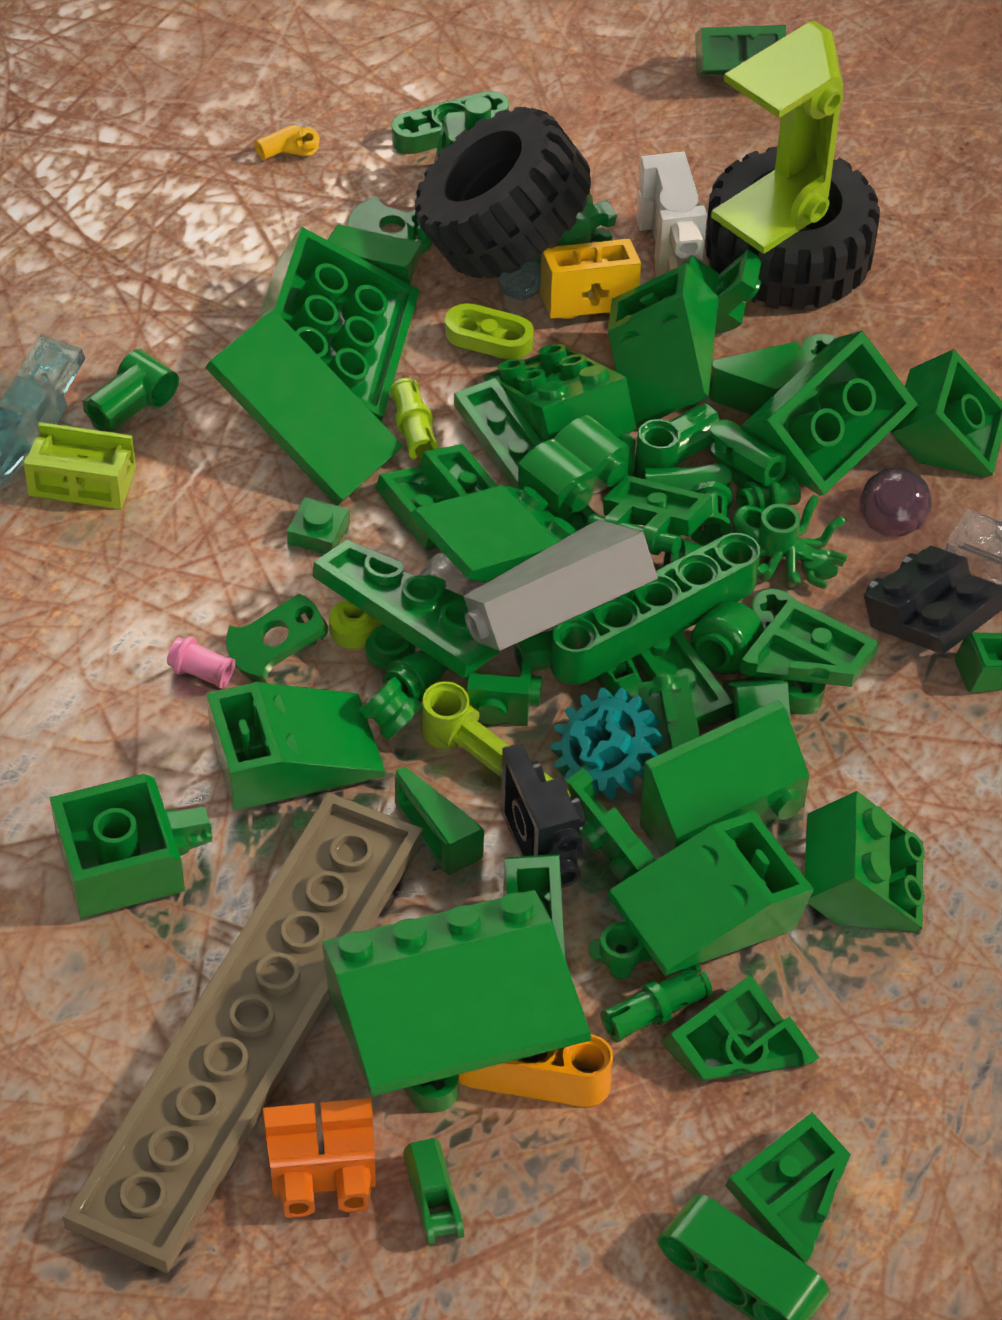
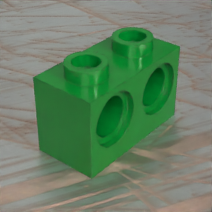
M786 25L704 27L699 29L695 33L696 75H725L728 71L785 37Z

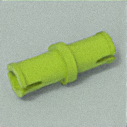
M401 378L395 381L390 388V395L397 411L395 423L398 431L405 436L410 458L415 460L417 457L418 462H421L424 451L439 449L431 428L433 416L430 408L423 403L418 382L413 380L411 383L410 378Z

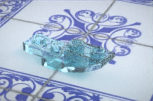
M40 335L0 401V487L24 466V460L29 455L35 438L40 437L39 422L57 424L68 405L64 395L85 361L82 348Z

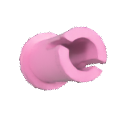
M190 636L186 639L178 637L172 644L167 657V664L173 667L174 673L183 675L187 672L215 684L219 688H225L229 683L236 663L235 659L231 657H225L197 645V639Z

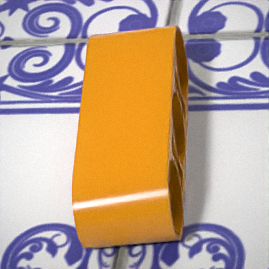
M591 1034V1041L459 1074V1082L462 1085L475 1089L578 1107H593L601 1104L608 1097L611 1090L613 1051L609 1043L603 1038ZM535 1059L540 1062L527 1063L524 1062V1060ZM580 1069H591V1070H594L595 1072H592V1073H584V1072H581V1071H578V1070H580Z

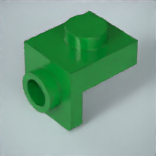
M523 656L521 677L469 673L467 686L469 705L479 712L478 722L491 725L510 724L528 726L530 706H540L542 676L533 675L534 657Z

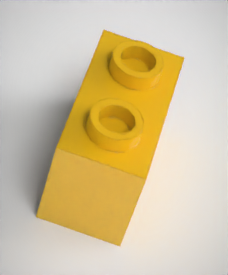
M630 239L555 246L553 248L549 247L541 253L540 295L550 319H572L580 315L598 313L610 314L612 298L640 285L641 262Z

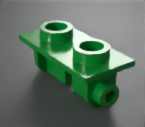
M673 674L653 678V681L637 683L639 696L661 722L656 729L664 737V742L652 746V749L658 755L700 736L688 674L674 676Z

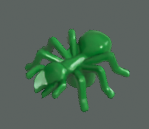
M772 482L770 486L772 505L764 510L752 505H744L736 510L733 518L732 532L743 533L754 538L760 546V559L764 556L771 557L768 564L762 563L758 567V575L766 582L772 577L781 558L786 557V585L788 588H794L796 584L801 582L800 575L795 570V561H802V568L807 575L808 582L816 587L825 589L827 588V582L824 580L835 577L838 573V566L843 567L844 562L847 561L848 555L844 553L821 549L828 544L834 531L845 524L846 519L843 516H839L831 521L819 538H799L806 533L813 511L819 502V498L816 495H812L808 500L801 520L797 510L789 505L782 504L780 484L778 482Z

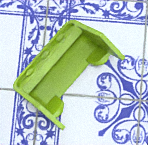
M817 21L806 23L724 75V82L777 118H781L775 170L713 209L711 218L762 254H765L810 223L819 221L829 207L828 197L840 108L844 93L833 32Z

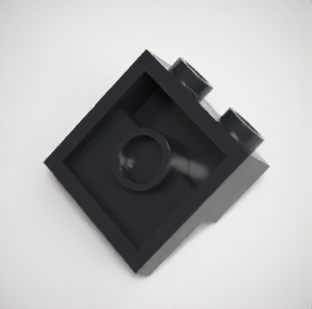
M929 546L918 554L910 553L906 555L901 562L900 568L894 573L887 575L884 579H873L867 587L864 599L872 628L943 655L1002 611V585L971 575L966 557L941 548Z
M523 742L502 748L501 813L520 856L559 854L561 889L569 887L577 882L581 876L577 866V859L583 858V841L579 834V828L585 826V815L581 802L577 796H569L561 777L546 781L539 761L531 762Z

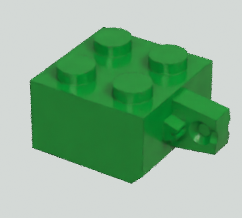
M146 774L49 797L56 837L80 918L184 892L185 886L180 856L187 854L190 849L212 842V827L205 807L181 811L165 810L155 777Z

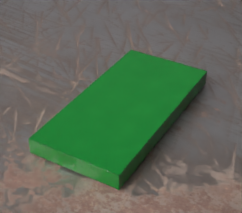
M274 309L269 311L212 358L205 367L336 506H339L404 447Z

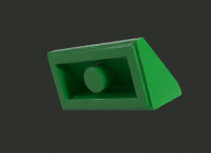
M339 224L327 239L408 284L411 283L423 248V243Z

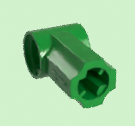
M135 349L124 357L117 370V376L82 400L84 412L90 418L93 426L99 431H113L148 404L154 408L166 405L177 391L179 376L144 350Z
M705 403L702 406L693 407L670 421L656 419L642 424L637 437L635 455L636 474L641 479H644L645 468L677 467V464L711 446L715 439L710 435V426L713 422L719 420L717 411Z

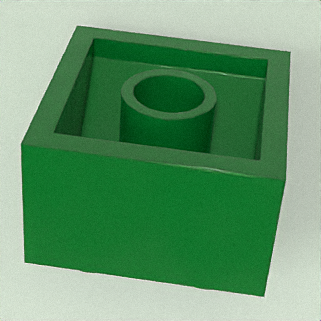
M955 349L910 368L905 388L917 402L918 406L891 431L897 442L903 448H906L921 464L984 478L993 475L1002 442L1001 399Z

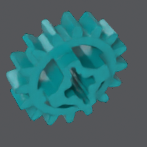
M605 687L600 688L598 700L592 701L586 694L580 696L582 708L576 711L573 708L567 707L564 711L570 719L567 725L557 724L554 727V730L562 737V741H557L550 745V750L559 758L553 765L565 777L564 780L566 781L582 768L581 760L584 763L583 768L594 780L592 786L595 797L600 790L609 800H612L616 794V787L622 786L630 794L634 791L632 780L636 776L644 779L645 761L658 756L652 749V746L664 742V737L656 729L661 722L640 696L637 695L633 698L624 688H620L614 697ZM631 720H633L635 726V737H632L634 728L630 725Z

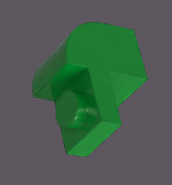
M747 249L719 274L690 255L679 266L687 263L719 297L715 333L727 332L740 326L743 322L746 303L753 299L761 284V281L758 279L761 260Z

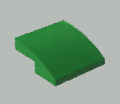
M463 444L424 451L420 465L417 467L380 474L375 489L424 550L437 546L411 519L410 514L415 508L498 485Z

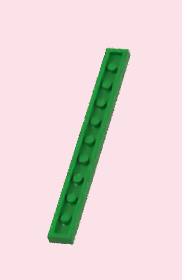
M496 378L455 392L454 407L511 487L522 490L518 487V463L533 448L543 443ZM587 505L583 510L572 512L561 519L568 522L576 531H579L586 527L589 516L595 513ZM682 632L634 657L650 681H653L655 677L673 674L674 676L688 674L698 729L732 715L733 701Z

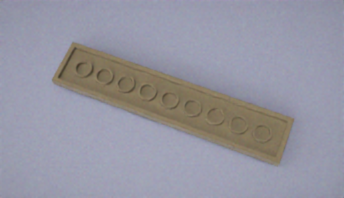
M328 792L69 1206L63 1216L65 1229L163 1272H169L263 1113V1108H266L330 999L322 941L341 937L350 932H362L372 928L423 841V828Z

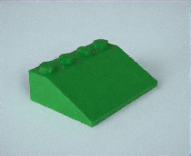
M301 226L277 260L258 320L274 309L381 421L384 417L390 396V388L394 382L420 289Z
M535 890L511 893L502 898L469 906H457L448 911L415 919H403L395 924L362 932H350L341 937L322 941L328 994L371 1097L591 1041L590 1029L553 923Z

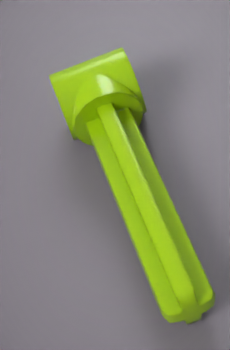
M438 682L431 685L423 695L421 733L425 741L441 749H454L461 746L502 778V748L509 745L478 722L480 714L469 705V696L464 688L453 682ZM544 772L546 781L553 780Z

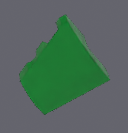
M752 975L743 979L660 1040L672 1056L699 1081L806 1066L820 1058L789 1016L785 1019L781 1017Z

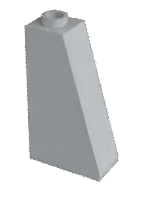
M598 520L464 595L469 611L465 614V622L471 636L479 643L500 651L658 579L644 533Z

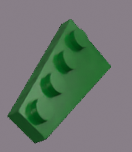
M348 539L314 561L313 578L464 679L469 676V673L475 672L502 651L481 644L471 636L465 622V614L469 611L464 596L446 589L447 581L429 573L427 576L410 574L403 571V562Z

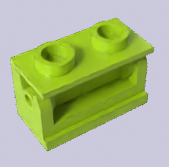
M39 422L40 437L35 438L29 455L26 456L23 463L28 495L122 510L136 471L133 436Z

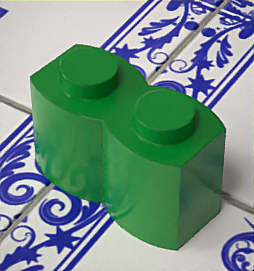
M591 416L579 417L564 427L554 439L539 444L518 463V487L522 490L524 487H530L539 492L549 503L546 509L556 517L562 518L572 512H579L589 504L593 493L616 486L626 476L629 446Z

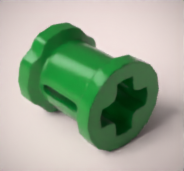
M706 481L694 486L691 491L712 496L713 513L691 535L693 541L705 546L724 535L732 533L730 520L727 518V510L732 505V492L726 485L715 481Z

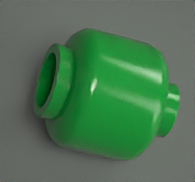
M733 600L722 601L709 610L696 623L691 633V645L709 670L722 675L735 674L740 671L742 658L765 630L761 619L747 605Z

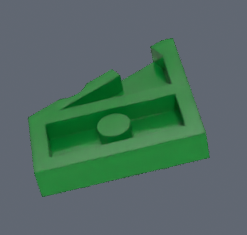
M790 598L742 658L740 672L747 676L852 687L875 657L879 641Z
M582 767L566 780L570 796H577L579 798L585 815V826L579 828L580 837L583 844L591 852L595 853L599 849L610 860L608 865L611 871L622 882L654 862L656 858L635 835L615 807L608 811L596 799L592 786L594 780Z
M811 1112L731 1175L725 1186L775 1243L807 1264L812 1256L817 1237L828 1215L838 1183L844 1174L851 1154L816 1115Z

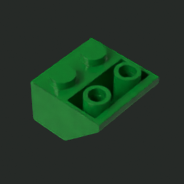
M858 791L808 813L805 878L814 888L808 904L839 926L908 932L922 929L923 903L925 900L923 890L925 850L923 841Z

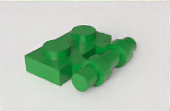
M626 475L603 498V510L606 517L591 514L586 526L602 520L642 531L650 554L659 555L661 552L676 555L681 548L682 540L680 536L690 537L713 513L712 496Z

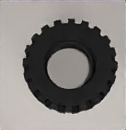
M515 107L512 112L505 109L496 112L495 116L490 119L483 118L475 123V127L467 132L464 130L455 137L456 141L449 147L445 146L437 155V161L434 164H430L425 171V180L419 182L416 191L417 198L415 199V216L417 217L418 225L456 271L476 278L500 277L502 272L510 274L521 269V265L527 262L533 263L541 258L542 252L549 247L553 248L561 241V235L566 230L570 231L577 222V214L584 211L587 204V195L590 194V167L553 116L535 108Z
M769 147L765 153L761 154L758 151L746 154L742 158V162L736 160L717 177L712 186V192L709 196L705 239L706 256L710 260L709 265L720 274L748 249L761 260L758 277L761 284L758 292L750 301L755 303L756 300L765 302L766 307L779 309V305L791 306V310H804L807 305H814L815 308L827 306L832 298L838 301L850 294L852 289L860 286L865 280L867 272L871 270L880 218L878 197L872 186L868 185L869 182L858 169L852 171L850 163L842 158L834 159L828 197L829 207L825 215L819 221L812 222L806 226V228L811 230L798 231L765 254H762L711 218L713 209L775 170L777 147Z

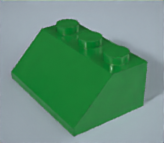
M862 330L834 338L741 427L752 437L786 456V475H793L800 484L822 496L843 478L918 404Z
M780 700L774 701L645 761L640 826L662 855L670 852L713 824L754 811L764 825H767L777 819L785 820L791 818L805 806L810 775L783 703Z

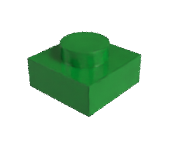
M304 497L287 529V544L323 554L328 553L339 545L350 523V509Z

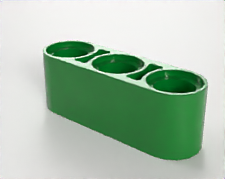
M694 1194L657 1238L658 1246L668 1260L751 1320H811L830 1296L828 1285L814 1269L706 1195Z

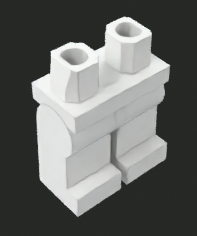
M685 151L641 156L640 190H638L636 221L640 231L652 229L655 239L654 259L657 277L677 268L690 255L702 262L707 213L704 205L698 206V193Z

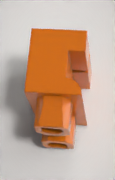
M372 1097L320 1102L324 1154L319 1155L314 1103L263 1108L273 1197H279L285 1217H306L314 1213V1193L337 1191L338 1210L344 1212L366 1211L369 1208L371 1187H376Z

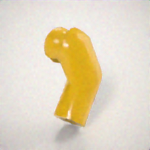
M291 125L255 140L254 148L262 161L280 153L306 157L317 152L320 137L316 130L312 128Z

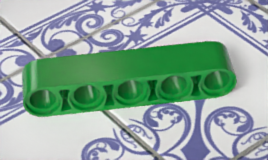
M743 533L724 535L657 570L658 579L557 624L552 636V673L558 680L566 684L579 685L588 682L695 625L718 603L731 600L738 602L749 596L754 591L757 582L760 559L759 544L754 538Z

